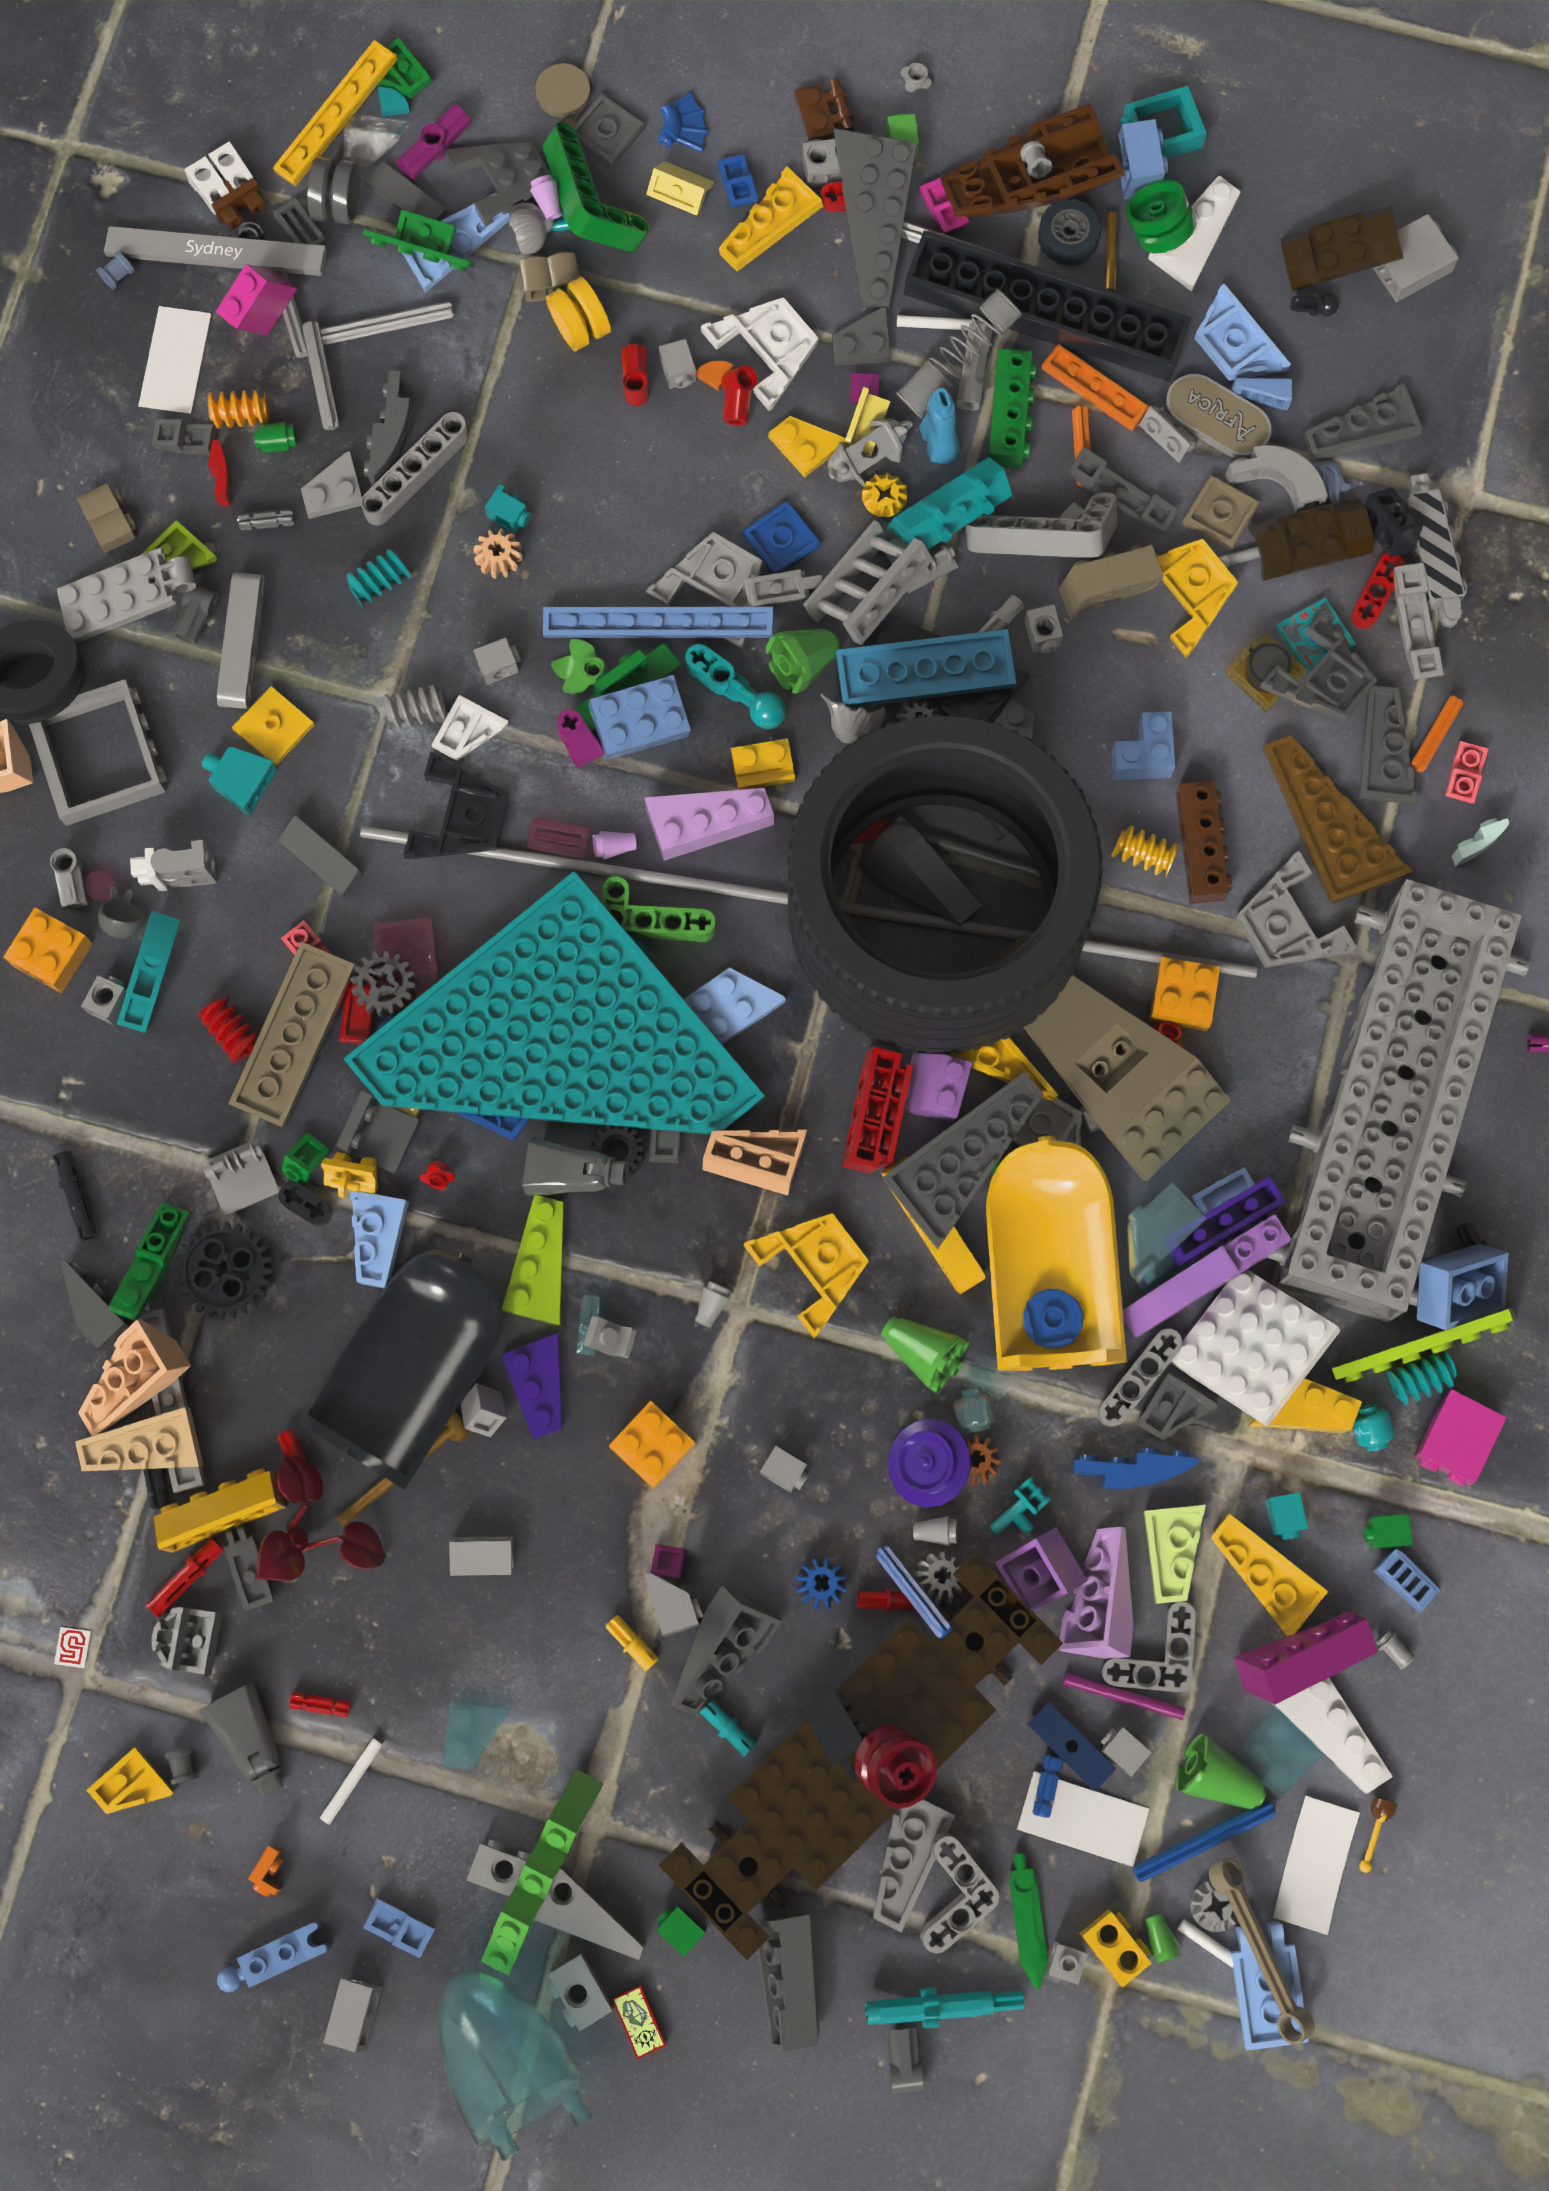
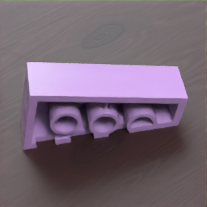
M765 788L644 797L645 807L664 861L774 825V813Z

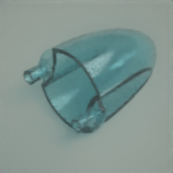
M478 1971L460 1972L447 1981L438 2003L437 2030L439 2046L455 2101L477 2146L494 2144L501 2160L506 2161L520 2151L512 2135L537 2121L560 2103L563 2104L575 2127L585 2123L593 2116L578 2093L580 2090L579 2086L584 2081L582 2079L585 2075L584 2070L553 2026L524 1996L502 1980Z

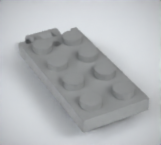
M160 547L57 588L66 631L76 644L176 605L174 592L185 593L192 591L196 588L190 559L180 556L166 562L164 549Z

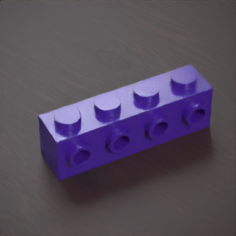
M1268 1176L1162 1240V1243L1177 1267L1183 1263L1190 1267L1203 1259L1201 1253L1211 1247L1212 1251H1215L1229 1243L1226 1238L1235 1232L1240 1236L1254 1227L1252 1222L1262 1217L1265 1221L1274 1214H1279L1278 1207L1286 1201L1272 1178Z

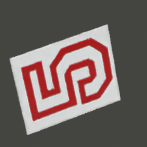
M61 1627L54 1664L85 1668L91 1631Z

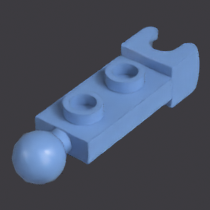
M317 1920L238 1957L237 1961L240 1968H223L217 1975L218 1987L222 1991L230 1993L239 1988L242 1980H246L248 1988L329 1951L331 1949L329 1943L315 1945L311 1941L312 1933L321 1927V1922Z

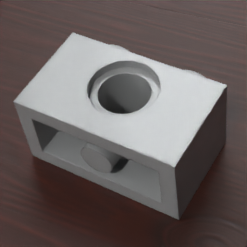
M583 1952L548 1974L550 1980L546 1982L555 1999L559 1997L562 1999L566 2007L562 2012L571 2028L576 2025L580 2032L613 2011L612 2003ZM579 1984L586 1989L587 1997L584 2001L577 2002L571 1998L570 1988L573 1985Z

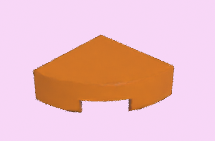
M725 361L708 362L696 370V378L719 391L722 387L721 380L723 375L733 370L734 365Z

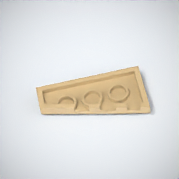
M190 1407L180 1408L75 1441L82 1471L204 1467Z

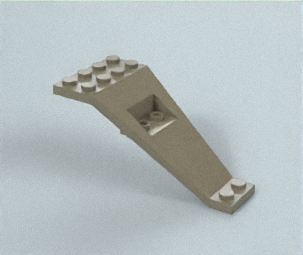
M1023 934L993 963L1015 952L1029 940V936ZM1073 975L1064 990L1059 992L1056 1001L1047 1008L1046 1012L1042 1015L1038 1014L1036 1021L1024 1027L1108 1139L1144 1181H1148L1231 1101L1197 1057ZM1121 1044L1122 1050L1117 1054L1116 1047ZM1100 1064L1101 1070L1096 1074L1095 1067Z

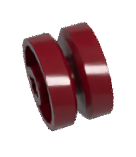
M896 1725L881 1726L870 1732L860 1743L855 1755L854 1769L858 1780L884 1804L897 1809L911 1807L922 1801L931 1791L937 1777V1762L933 1752L908 1730Z

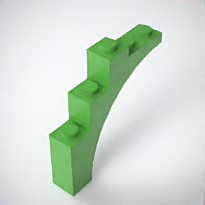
M577 1769L575 1770L549 1816L540 1839L528 1858L514 1890L499 1915L481 1962L509 1976L541 1907L591 1812L604 1783Z

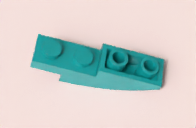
M151 911L117 1025L146 1033L180 919Z

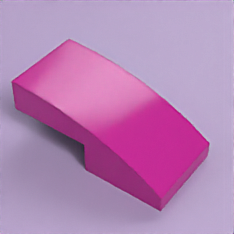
M940 178L920 186L919 192L943 234L969 224L967 217L955 216Z

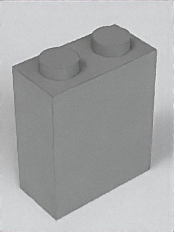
M1429 214L1397 231L1404 259L1373 268L1395 302L1406 298L1453 272L1459 259L1455 247L1447 242L1442 234L1440 225L1433 221Z

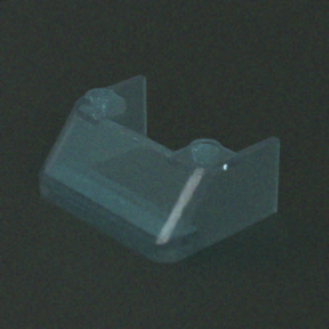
M1173 1182L1145 1208L1140 1205L1128 1216V1219L1131 1221L1127 1226L1130 1275L1142 1292L1152 1286L1175 1264L1170 1253L1207 1220Z

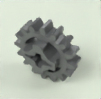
M388 951L384 952L382 958H379L378 954L373 952V960L369 961L365 957L362 958L363 968L355 966L354 970L358 977H351V982L357 985V987H354L351 991L354 996H359L356 1000L359 1006L366 1004L365 1009L368 1013H371L375 1008L377 1014L381 1017L384 1010H388L392 1016L394 1015L395 1007L398 1006L401 1010L405 1009L404 1000H413L409 991L416 990V985L409 981L416 977L414 972H407L410 968V964L407 961L400 964L401 957L399 954H396L391 959ZM384 966L383 968L373 970L377 967ZM398 971L401 973L403 978L402 986H400L399 983L396 982V978L398 977ZM388 980L390 986L382 985L380 988L376 981L385 982ZM365 981L371 985L369 996L365 993ZM394 997L393 999H391V1000H389V1001L383 1002L384 999H388V998Z

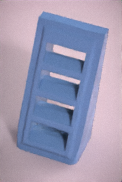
M1235 378L1231 391L1248 401L1288 410L1292 401V379Z
M1397 1547L1392 1548L1373 1570L1376 1575L1419 1613L1424 1610L1440 1591ZM1398 1561L1401 1565L1391 1575L1388 1571ZM1407 1569L1410 1574L1400 1584L1397 1579ZM1414 1578H1417L1419 1582L1408 1592L1405 1588ZM1423 1586L1427 1587L1429 1590L1417 1601L1414 1598Z

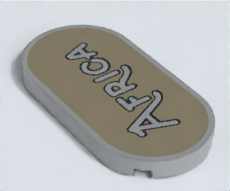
M1201 374L1184 375L1175 380L1168 390L1166 396L1168 414L1176 421V425L1182 426L1186 431L1224 454L1235 459L1250 457L1254 447L1266 446L1271 436V423L1266 413L1209 377Z

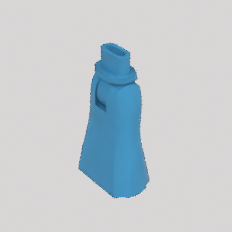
M939 388L928 400V411L919 425V430L922 438L928 441L927 452L930 461L942 465L956 461L957 457L961 454V448L956 433L954 401L945 388Z

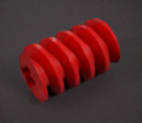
M225 996L205 1006L199 1012L198 1017L202 1018L201 1022L204 1026L209 1027L208 1032L212 1036H216L215 1041L219 1045H223L222 1050L225 1054H230L229 1059L231 1062L236 1063L251 1054L255 1045L253 1042L258 1037V1034L256 1032L249 1035L246 1034L251 1025L246 1023L240 1026L244 1016L239 1014L233 1017L237 1007L235 1005L226 1007L230 998Z

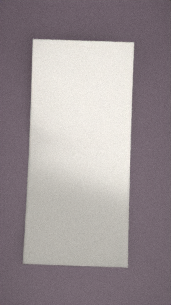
M1305 1796L1287 1858L1273 1918L1328 1935L1343 1869L1360 1814L1359 1812Z

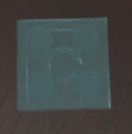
M1277 1709L1234 1752L1255 1775L1264 1781V1785L1278 1799H1281L1323 1756L1280 1709Z

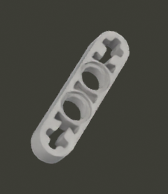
M1173 1329L1161 1330L1104 1400L1098 1410V1417L1103 1425L1112 1428L1119 1426L1182 1347V1339L1177 1331ZM1171 1336L1174 1338L1172 1344L1175 1348L1173 1350L1169 1347L1161 1356L1167 1358V1360L1163 1362L1162 1358L1158 1354L1151 1352L1150 1349L1153 1347L1157 1352L1163 1345V1341L1160 1338ZM1152 1358L1156 1361L1158 1368L1155 1374L1148 1375L1142 1371L1141 1362L1143 1359ZM1132 1381L1138 1385L1139 1394L1137 1397L1128 1398L1123 1394L1122 1387L1125 1382ZM1117 1394L1118 1398L1122 1402L1129 1404L1130 1407L1126 1409L1123 1404L1117 1411V1415L1120 1417L1119 1420L1113 1418L1109 1421L1106 1418L1108 1413L1104 1409L1106 1406L1110 1409L1115 1406L1119 1400L1114 1399L1113 1396Z

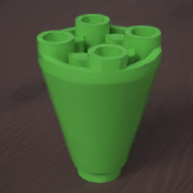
M895 1316L886 1323L881 1334L886 1339V1343L922 1383L936 1394L943 1389L949 1376L955 1377L963 1366L960 1358L969 1346V1342L959 1335L906 1318L899 1319Z

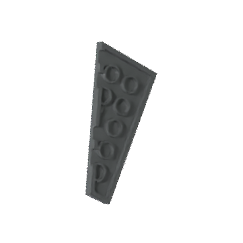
M1023 1072L883 1176L884 1182L937 1250L1043 1097V1093L1026 1072Z

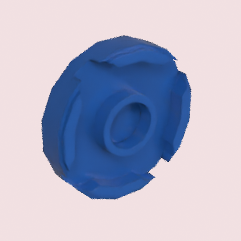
M1046 1289L1036 1293L1026 1303L1022 1314L1023 1327L1027 1336L1036 1345L1045 1349H1060L1070 1345L1078 1337L1083 1326V1312L1078 1301L1060 1289Z

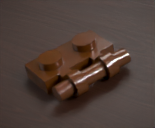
M832 79L829 82L831 91L827 93L823 92L821 84L795 90L794 97L808 141L834 139V128L843 126V129L853 132L855 130L853 124L854 115L852 109L847 106V93L845 88L841 87L839 79ZM836 104L838 113L831 115L828 106Z

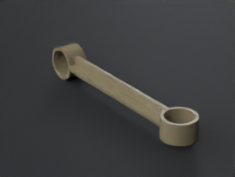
M1233 1857L1213 1862L1209 1868L1210 1882L1218 1892L1226 1893L1281 2013L1277 2022L1278 2031L1286 2042L1298 2045L1313 2035L1315 2023L1311 2014L1306 2009L1298 2007L1291 1995L1242 1888L1245 1881L1243 1867ZM1224 1868L1228 1873L1229 1881L1226 1878ZM1291 2018L1297 2021L1302 2034L1293 2027Z

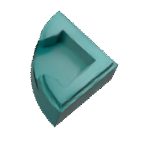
M378 87L383 117L410 113L408 103L401 93L391 88Z

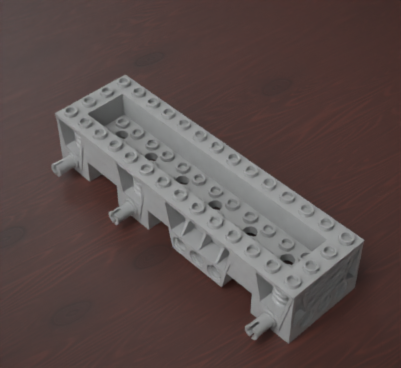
M1409 879L1405 880L1401 889L1391 900L1388 911H1385V913L1363 907V905H1359L1357 909V917L1354 918V923L1379 930V942L1375 952L1378 960L1373 976L1364 990L1358 1005L1338 1072L1342 1079L1332 1112L1326 1117L1323 1128L1319 1132L1297 1126L1296 1124H1293L1291 1127V1135L1288 1136L1287 1142L1313 1149V1161L1309 1171L1312 1179L1299 1223L1292 1229L1290 1234L1291 1243L1266 1257L1279 1261L1280 1271L1275 1284L1276 1287L1386 1323L1407 1312L1409 1304L1417 1306L1419 1288L1414 1287L1441 1192L1453 1194L1459 1198L1464 1193L1465 1188L1463 1186H1466L1467 1180L1448 1175L1449 1164L1505 972L1509 971L1525 977L1529 969L1527 965H1530L1531 962L1530 958L1511 954L1522 915ZM1433 956L1444 958L1446 962L1445 969H1435L1431 964V958ZM1422 1010L1428 1013L1430 1017L1429 1024H1419L1415 1020V1012ZM1400 1066H1408L1412 1069V1080H1404L1399 1076L1398 1069ZM1390 1121L1396 1125L1397 1133L1395 1136H1387L1383 1133V1122ZM1374 1177L1380 1182L1379 1192L1372 1193L1366 1189V1178ZM1351 1234H1358L1363 1238L1364 1245L1362 1249L1356 1250L1350 1247L1348 1237Z

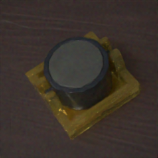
M1265 632L1258 640H1254L1248 649L1245 648L1238 659L1226 669L1225 675L1264 712H1267L1282 698L1260 688L1262 682L1276 665L1280 666L1298 681L1307 674L1308 670L1273 637Z

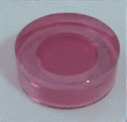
M102 870L92 872L85 880L86 892L96 901L110 899V888L112 886L116 887L113 877L108 872Z

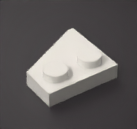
M459 695L434 739L432 748L458 761L504 730L508 725V720Z

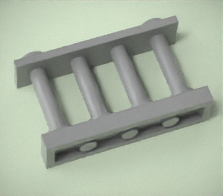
M874 520L803 605L813 622L817 624L826 614L843 621V625L852 640L862 645L933 559L924 543L916 538L912 540L906 549L889 542L879 522ZM879 550L897 558L888 570L870 562ZM862 571L880 579L871 591L852 583ZM844 592L862 600L852 613L835 605Z

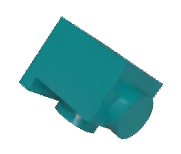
M499 484L485 505L487 518L514 534H517L521 527L525 528L532 517V513L527 511L525 502L515 494L510 496L506 494L505 486Z

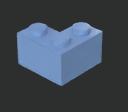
M1155 119L1122 124L1118 137L1123 159L1122 169L1124 176L1120 180L1123 197L1128 199L1146 184L1157 180H1164V175L1168 172V162L1166 156H1162L1160 146H1163V134L1161 128L1157 129Z
M1142 713L1138 723L1139 741H1115L1111 752L1113 780L1171 778L1173 774L1175 756L1172 713Z

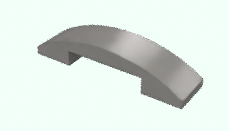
M1422 562L1394 567V586L1399 626L1413 679L1420 680L1443 676L1439 647H1435L1426 598L1428 585L1424 564Z

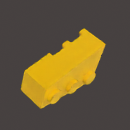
M1304 1378L1268 1427L1346 1433L1352 1430L1362 1401ZM1253 1417L1249 1427H1267Z

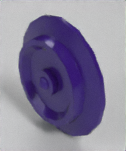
M936 1419L916 1421L904 1428L892 1443L888 1457L889 1477L896 1491L909 1503L925 1508L942 1506L956 1498L967 1483L971 1469L970 1449L963 1435L951 1424Z

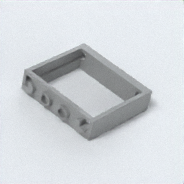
M126 679L79 694L59 714L47 720L29 724L58 816L65 826L165 793L163 782H166L167 778L162 765L157 766L154 756L158 755L154 740H148L146 730H149L150 727L144 713H139L137 704L141 703L140 696L136 687L131 689ZM125 700L151 781L72 807L46 726Z

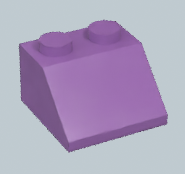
M913 1053L910 1063L913 1069L904 1112L950 1125L955 1124L972 1062L944 1054Z
M1057 1527L995 1562L1008 1586L1033 1612L1088 1581Z

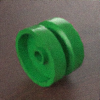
M1170 179L1157 180L1146 184L1132 195L1125 208L1126 217L1134 230L1139 246L1144 251L1153 254L1166 253L1178 248L1191 237L1197 225L1195 214L1188 203V197L1184 188L1177 181Z

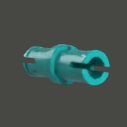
M712 1699L707 1706L716 1715L706 1706L699 1714L703 1715L720 1732L718 1735L722 1739L725 1737L745 1757L750 1750L741 1741H744L751 1749L758 1742L737 1724L739 1722L737 1718L734 1717L732 1719Z

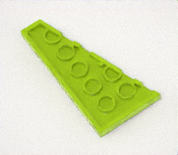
M1510 1308L1332 1368L1336 1380L1344 1378L1345 1383L1363 1378L1362 1371L1373 1368L1375 1374L1392 1368L1390 1362L1402 1358L1405 1364L1420 1359L1419 1352L1431 1348L1432 1353L1435 1354L1452 1348L1451 1341L1461 1339L1462 1344L1482 1338L1481 1331L1490 1329L1492 1334L1509 1329L1511 1328L1510 1322L1516 1320L1517 1317L1514 1309Z

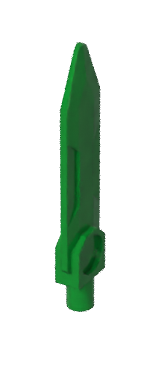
M1020 1852L1013 1854L1015 1869L1010 1870L1011 1878L1009 1880L1019 1959L1033 1987L1039 1989L1048 1959L1038 1885L1033 1868H1027L1026 1853Z

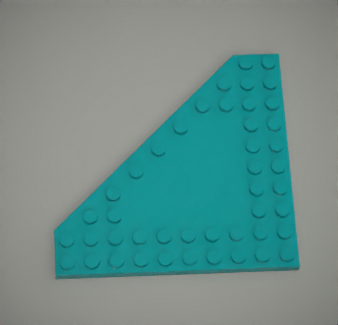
M575 871L344 1058V1061L382 1106L625 1126L629 1128L711 1135L712 1131H725L765 1097Z

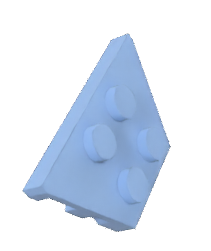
M1225 284L1221 285L1194 339L1229 381L1235 380V378L1255 377L1289 370L1291 363Z
M728 968L683 999L721 1045H724L786 1002L783 995L731 968Z

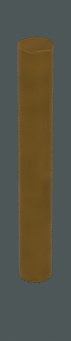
M1111 211L1107 213L1105 289L1116 292L1118 213Z

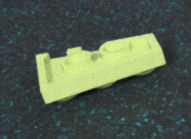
M1206 1505L1144 1511L1155 1604L1187 1601Z

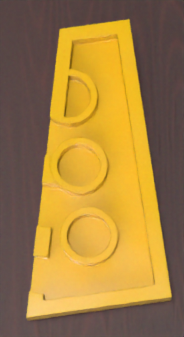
M1228 1513L1210 1536L1287 1636L1293 1635L1298 1631L1328 1593L1324 1587L1230 1513Z

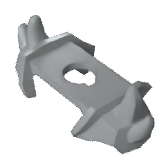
M893 418L872 420L870 426H878L876 429L845 448L843 442H839L838 447L827 464L829 477L839 482L856 479L862 486H865V480L862 475L863 471L885 456L891 461L898 463L901 461L902 444L906 439L907 431L912 427L913 423L911 421L897 422ZM868 441L874 442L878 448V452L873 458H863L861 454L864 444Z

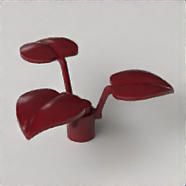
M285 1455L278 1469L277 1486L281 1495L286 1500L292 1503L301 1502V1508L292 1523L287 1526L286 1533L281 1530L272 1531L263 1539L257 1559V1579L295 1580L303 1573L305 1567V1558L302 1551L307 1552L312 1548L334 1542H342L339 1550L340 1555L349 1565L359 1569H374L381 1566L385 1562L381 1541L375 1530L364 1522L355 1521L346 1525L343 1531L344 1536L337 1535L308 1543L306 1532L302 1529H297L296 1525L306 1511L308 1501L317 1502L322 1498L323 1481L317 1469L310 1462L296 1455Z

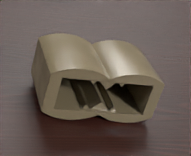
M558 251L549 257L530 255L520 261L521 276L527 302L546 300V295L557 289L567 293V284L579 278L575 253Z
M106 483L76 498L104 553L135 539L132 530L136 529V526L129 513L123 515L120 506L124 505L117 489L111 491Z

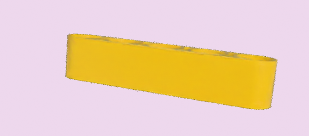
M903 1157L899 1161L895 1162L891 1166L881 1171L882 1177L886 1175L888 1172H890L892 1169H894L896 1166L901 1164L903 1161H905L908 1157ZM895 1196L950 1283L960 1295L986 1279L982 1269L955 1227L952 1228L937 1250Z

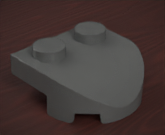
M183 1607L171 1609V1612L164 1619L157 1621L152 1633V1650L157 1652L162 1661L160 1664L170 1670L211 1676L223 1614Z

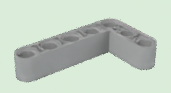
M1107 492L1093 495L1081 519L981 515L965 526L967 548L969 551L976 553L1078 558L1099 557L1105 552L1118 524L1116 496Z

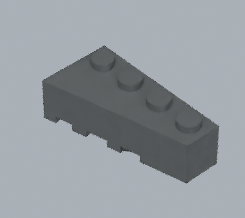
M784 1914L757 1919L755 1921L770 1936L757 1950L771 2049L773 2051L785 2052L818 2045L820 2029L816 2018L810 1914Z

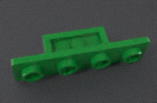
M401 210L395 237L367 229L363 231V235L371 237L370 243L386 247L388 242L397 245L396 251L413 255V251L424 253L422 259L439 263L440 259L450 261L449 267L461 271H466V267L475 268L476 262L450 254L457 229L455 225Z
M661 644L646 656L640 649L634 654L628 653L619 661L617 667L611 671L606 670L596 678L594 683L595 694L574 709V711L581 715L590 732L593 733L596 730L588 706L590 699L665 678L680 667V662L665 644Z

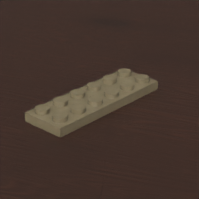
M301 941L228 1103L229 1105L285 1128L351 977L354 974L355 964Z

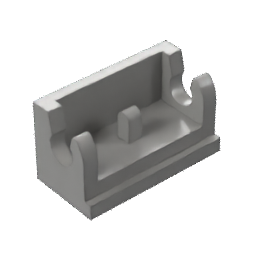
M514 1536L452 1537L450 1540V1576L512 1575V1568H514Z
M340 1979L323 2043L355 2053L366 2051L383 1987L355 1979Z

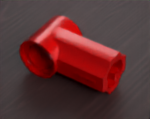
M628 344L626 347L621 348L624 397L628 404L641 406L649 399L646 348L638 344ZM634 386H640V387H642V388H640V389H638V390H632V389H630V388H632V387H634Z
M748 365L730 370L722 377L721 383L725 391L723 421H725V424L732 426H745L748 424L751 390L756 387L758 382L756 371Z

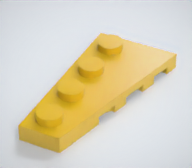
M788 166L781 172L782 177L777 183H772L766 190V196L759 204L756 203L751 208L747 219L744 222H740L719 247L720 255L737 272L823 207L822 199Z

